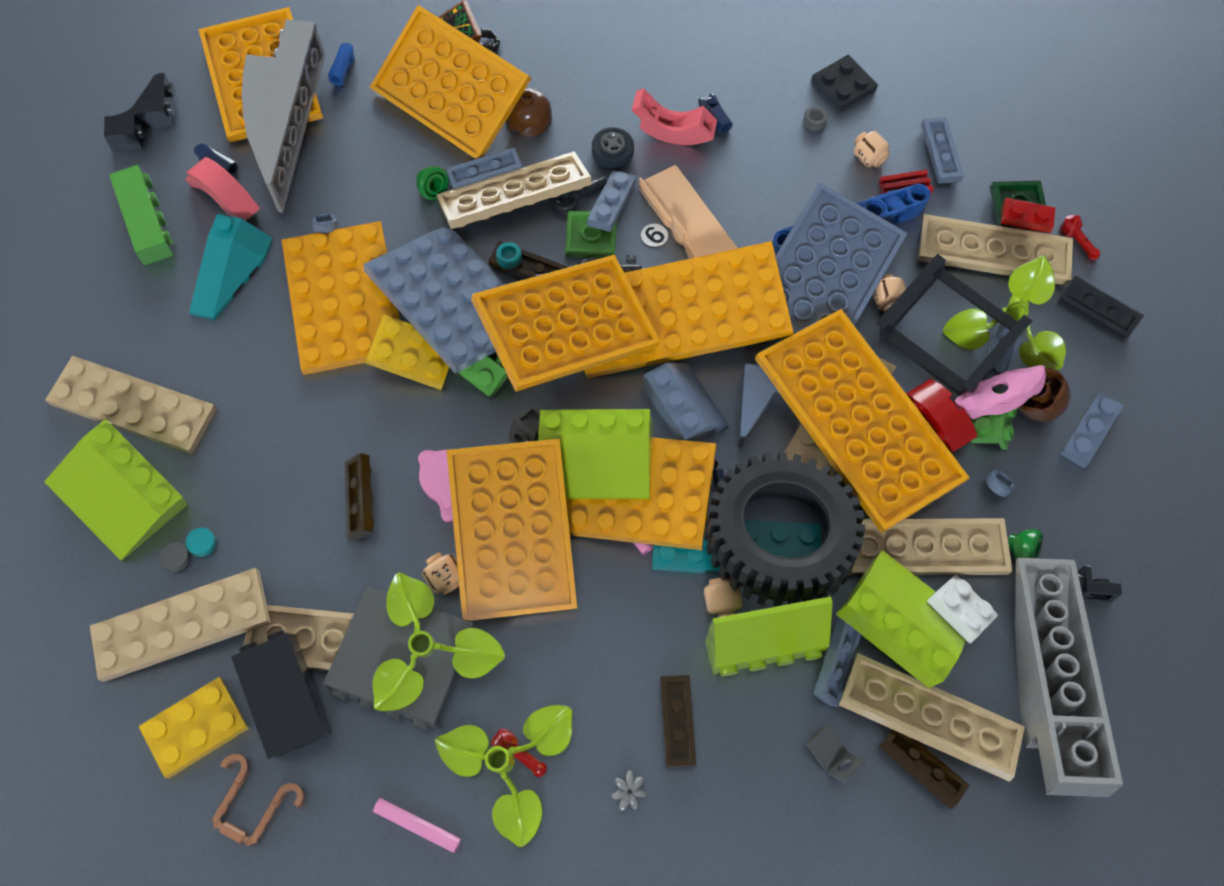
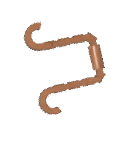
M231 754L222 761L220 767L230 769L234 762H240L241 770L217 809L212 821L214 829L219 828L221 834L239 844L245 842L246 846L258 843L268 823L273 818L276 809L288 792H296L297 798L294 804L299 809L304 805L306 796L304 790L297 784L287 783L281 786L263 815L261 822L253 832L254 834L248 837V833L227 821L225 823L222 822V817L226 814L238 790L242 787L250 773L248 759L240 754Z

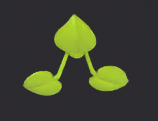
M1044 255L1021 265L1013 271L1008 283L1012 296L1008 301V306L1002 310L1015 320H1019L1023 315H1028L1030 302L1040 305L1051 298L1055 289V277L1053 269ZM967 309L950 318L943 327V333L959 347L974 350L983 347L990 338L988 328H992L997 321L993 319L990 323H987V315L984 311ZM1029 325L1026 329V334L1030 341L1022 343L1019 347V355L1023 363L1028 367L1043 365L1045 368L1055 370L1063 368L1066 345L1062 337L1051 331H1042L1033 337Z
M398 572L388 589L386 609L392 622L400 627H405L414 622V633L408 640V647L412 652L410 656L411 661L409 666L400 659H390L380 664L375 671L372 683L374 709L378 711H395L412 704L420 696L424 686L422 675L413 671L418 657L430 656L435 649L455 653L452 658L453 667L461 676L466 678H479L486 675L504 660L505 653L494 637L477 628H467L459 631L455 637L456 647L435 643L434 638L429 633L420 631L419 619L426 618L433 610L435 598L432 590L424 582Z
M552 705L533 712L523 726V733L531 742L518 747H510L508 750L501 746H494L488 750V736L484 730L475 725L460 726L435 738L440 757L454 773L463 777L475 776L481 771L483 760H485L488 769L501 774V778L508 785L512 795L506 794L498 798L492 809V820L499 833L518 847H524L536 835L541 824L543 808L540 798L534 791L526 789L517 793L515 785L508 776V772L512 770L515 763L513 755L532 749L535 745L539 753L545 756H555L562 753L568 747L572 737L573 713L572 709L568 706Z

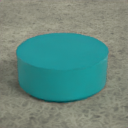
M512 242L501 244L496 250L498 264L506 269L517 267L522 260L520 247Z
M203 527L192 530L186 538L187 549L197 557L210 555L217 545L215 535L209 529Z

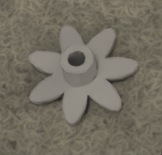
M630 770L626 774L625 781L619 778L615 779L619 790L611 796L613 799H621L619 806L621 811L625 810L628 804L636 810L638 808L636 797L646 796V792L639 789L644 782V777L640 776L634 780L633 772Z

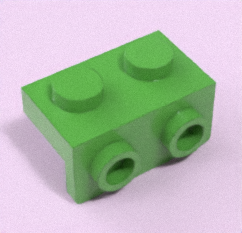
M494 354L486 356L484 359L458 372L488 397L496 395L508 376L499 357Z
M993 391V392H994V393H997V394H1002V393H1005L1006 391ZM1017 408L1004 414L984 415L972 419L971 421L978 437L973 439L971 443H999L1002 450H1008L1009 441H1012L1014 437V428L1011 424L1012 417H1016Z

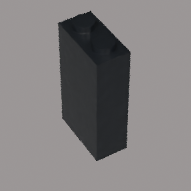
M284 630L268 635V641L257 645L256 642L244 645L239 648L240 653L231 656L268 759L277 758L332 734L295 634L285 633Z

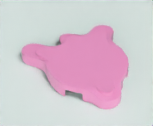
M425 450L418 456L421 487L424 493L439 505L443 521L453 522L446 450Z

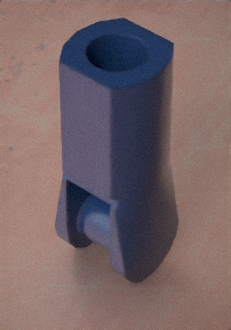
M711 93L706 99L703 97L699 98V107L704 106L716 118V130L721 135L730 131L733 124L721 107L716 95Z
M202 143L195 146L194 153L199 161L207 157L218 163L232 176L236 174L238 166L235 161L216 152L206 144Z

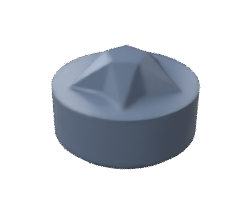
M330 213L316 215L311 220L313 230L316 233H329L338 228L336 216Z
M993 470L986 477V483L989 488L999 496L1006 497L1014 490L1012 479L1000 470Z

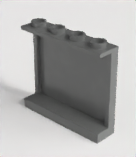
M366 586L323 684L330 690L329 695L344 701L347 696L357 700V705L373 710L374 695L372 683L375 671L380 664L390 659H400L409 666L412 652L408 647V640L414 633L415 628L414 622L405 627H400L392 622L386 609L387 593ZM435 609L426 618L419 619L420 631L429 633L434 638L435 643L456 647L455 637L459 631L467 628H476L472 622ZM435 649L428 657H418L413 671L420 673L424 679L422 693L412 704L399 710L384 711V715L396 720H400L402 716L412 719V725L424 730H428L429 726L438 728L437 719L457 672L452 664V658L455 653Z

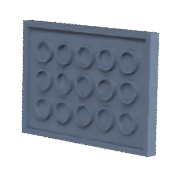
M819 183L775 256L793 334L840 309L843 310L855 326L907 235V232L822 183Z
M448 224L364 264V272L455 374L496 352L471 298L474 293L505 284Z

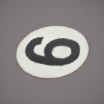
M649 224L643 228L641 238L648 246L658 247L667 241L668 232L662 225Z

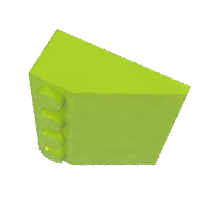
M650 409L540 410L538 441L560 439L566 499H650L653 420Z
M107 419L87 433L44 481L121 561L127 558L188 505L173 486Z
M883 550L879 552L836 612L837 616L928 688L946 679L959 659L966 642L927 602L936 592Z
M826 597L713 618L705 640L712 673H720L722 677L737 674L738 669L749 668V671H758L766 668V664L777 662L778 666H784L794 663L796 658L805 657L807 661L823 657L822 654L830 646L832 598Z

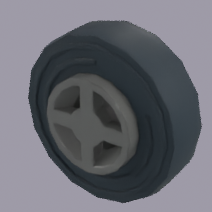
M608 127L600 130L594 136L591 143L592 156L595 161L602 167L609 169H618L625 166L631 161L634 154V141L631 135L624 129L617 127Z

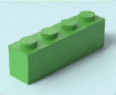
M139 165L109 174L135 253L145 266L173 256L170 246L174 242L169 231L164 230L163 226L167 225L162 211L157 210L160 202L156 193L150 190L154 186L149 174H143Z

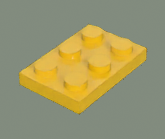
M383 314L365 363L441 390L449 366L411 324Z
M220 677L138 726L163 776L167 779L249 729L226 684Z

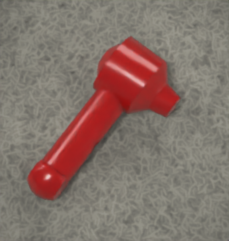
M1079 215L1067 216L1060 225L1061 233L1067 237H1074L1087 253V257L1090 260H1097L1100 257V250L1096 249L1082 232L1083 222Z
M500 728L491 740L492 747L501 746L508 750L510 747L519 746L517 744V737L505 728ZM526 750L513 755L529 768L535 776L542 777L546 774L547 766Z

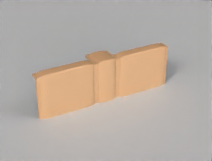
M677 165L645 180L639 178L641 193L664 225L672 230L674 239L685 248V253L689 259L737 248Z

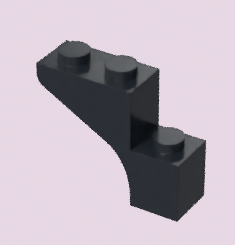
M158 73L153 76L136 103L129 110L104 118V138L112 151L142 149V138L146 136L145 129L172 126V116H175L172 97H175V89L173 83L168 81L165 73Z

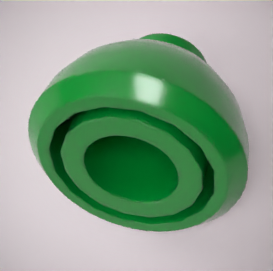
M428 166L417 173L416 186L419 193L425 199L437 200V194L446 192L449 178L443 168Z
M1027 529L1017 535H1010L1008 539L1009 550L1012 551L1016 559H1038L1043 543L1041 530Z

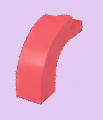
M644 88L636 91L632 111L641 119L639 128L648 135L663 142L679 145H696L713 140L717 120L704 106L687 112L672 111L660 105Z
M205 157L186 172L189 175L185 178L191 187L205 191L219 204L228 216L242 218L246 221L260 209L241 184L215 161Z

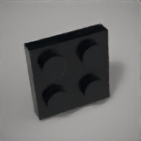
M849 54L812 75L811 82L840 112L875 92L878 86Z

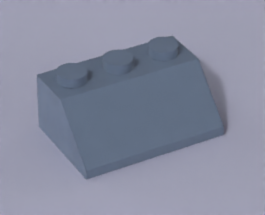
M665 363L644 374L643 390L675 440L702 442L729 427L688 363Z

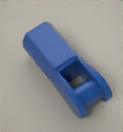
M343 43L340 45L328 73L329 82L338 86L344 84L350 67L355 60L352 44Z

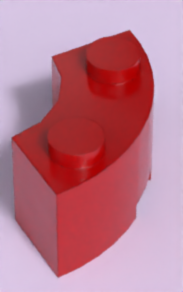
M929 379L906 393L950 452L956 451L978 437L965 409L959 410L950 399L953 394L940 383Z

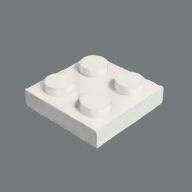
M954 575L927 600L968 643H972L998 616L992 606L987 601L982 600L972 590L969 583L958 575Z

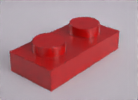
M1006 198L1002 207L1001 224L1051 233L1054 228L1056 207Z

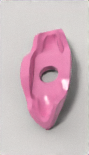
M1039 365L1010 370L983 380L971 393L966 391L956 398L955 405L959 410L964 408L971 419L1012 411L1023 405L1033 395L1041 392L1046 379L1045 367ZM1001 384L1008 386V390L1002 394L992 391L994 387Z

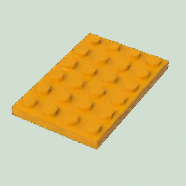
M417 5L369 88L473 158L478 159L485 156L532 78L428 10Z
M289 7L198 29L229 143L247 138L242 105V82L246 55L274 57V51L279 47L280 30L284 29L286 19L293 20ZM316 92L307 122L323 119Z
M381 221L335 229L329 233H313L282 239L300 367L303 375L365 363L383 314L400 320L398 309L364 272L365 263L387 253Z
M615 255L472 294L471 298L515 392L658 347L661 342Z
M653 437L650 499H566L570 535L702 550L717 449L716 443Z
M560 439L446 450L462 619L471 621L577 609Z

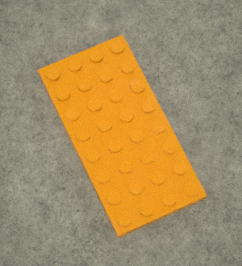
M772 241L626 272L625 275L661 342L658 347L586 369L585 375L588 379L793 335V328Z
M842 309L756 355L755 360L830 464L843 478V482L846 485L849 484L853 489L852 494L854 497H858L860 505L881 534L970 478Z

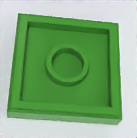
M568 211L565 257H594L600 259L615 255L617 221L612 231L608 232L587 226V218L591 213L590 211Z

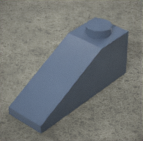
M745 364L737 447L745 445L772 403L774 394L779 393L760 365Z

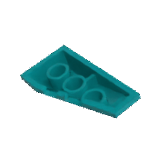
M217 213L208 234L189 310L190 315L215 320L234 298L233 294L242 283L246 284L250 279L249 275L256 266L260 267L263 264L273 242L272 237L242 218Z

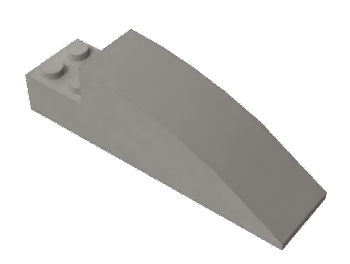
M286 19L284 29L280 30L279 47L274 51V57L246 55L242 82L243 117L247 138L277 211L283 213L325 58L315 22Z
M1017 558L1015 641L1022 726H1025L1023 733L1025 748H1039L1047 795L1110 797L1123 786L1075 560Z

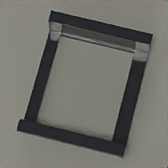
M937 254L877 321V325L881 327V338L960 396L966 391L969 393L973 391L1033 320L1025 315L1018 321L947 272L944 269L946 259ZM937 280L943 282L1010 330L966 381L895 329L899 322Z

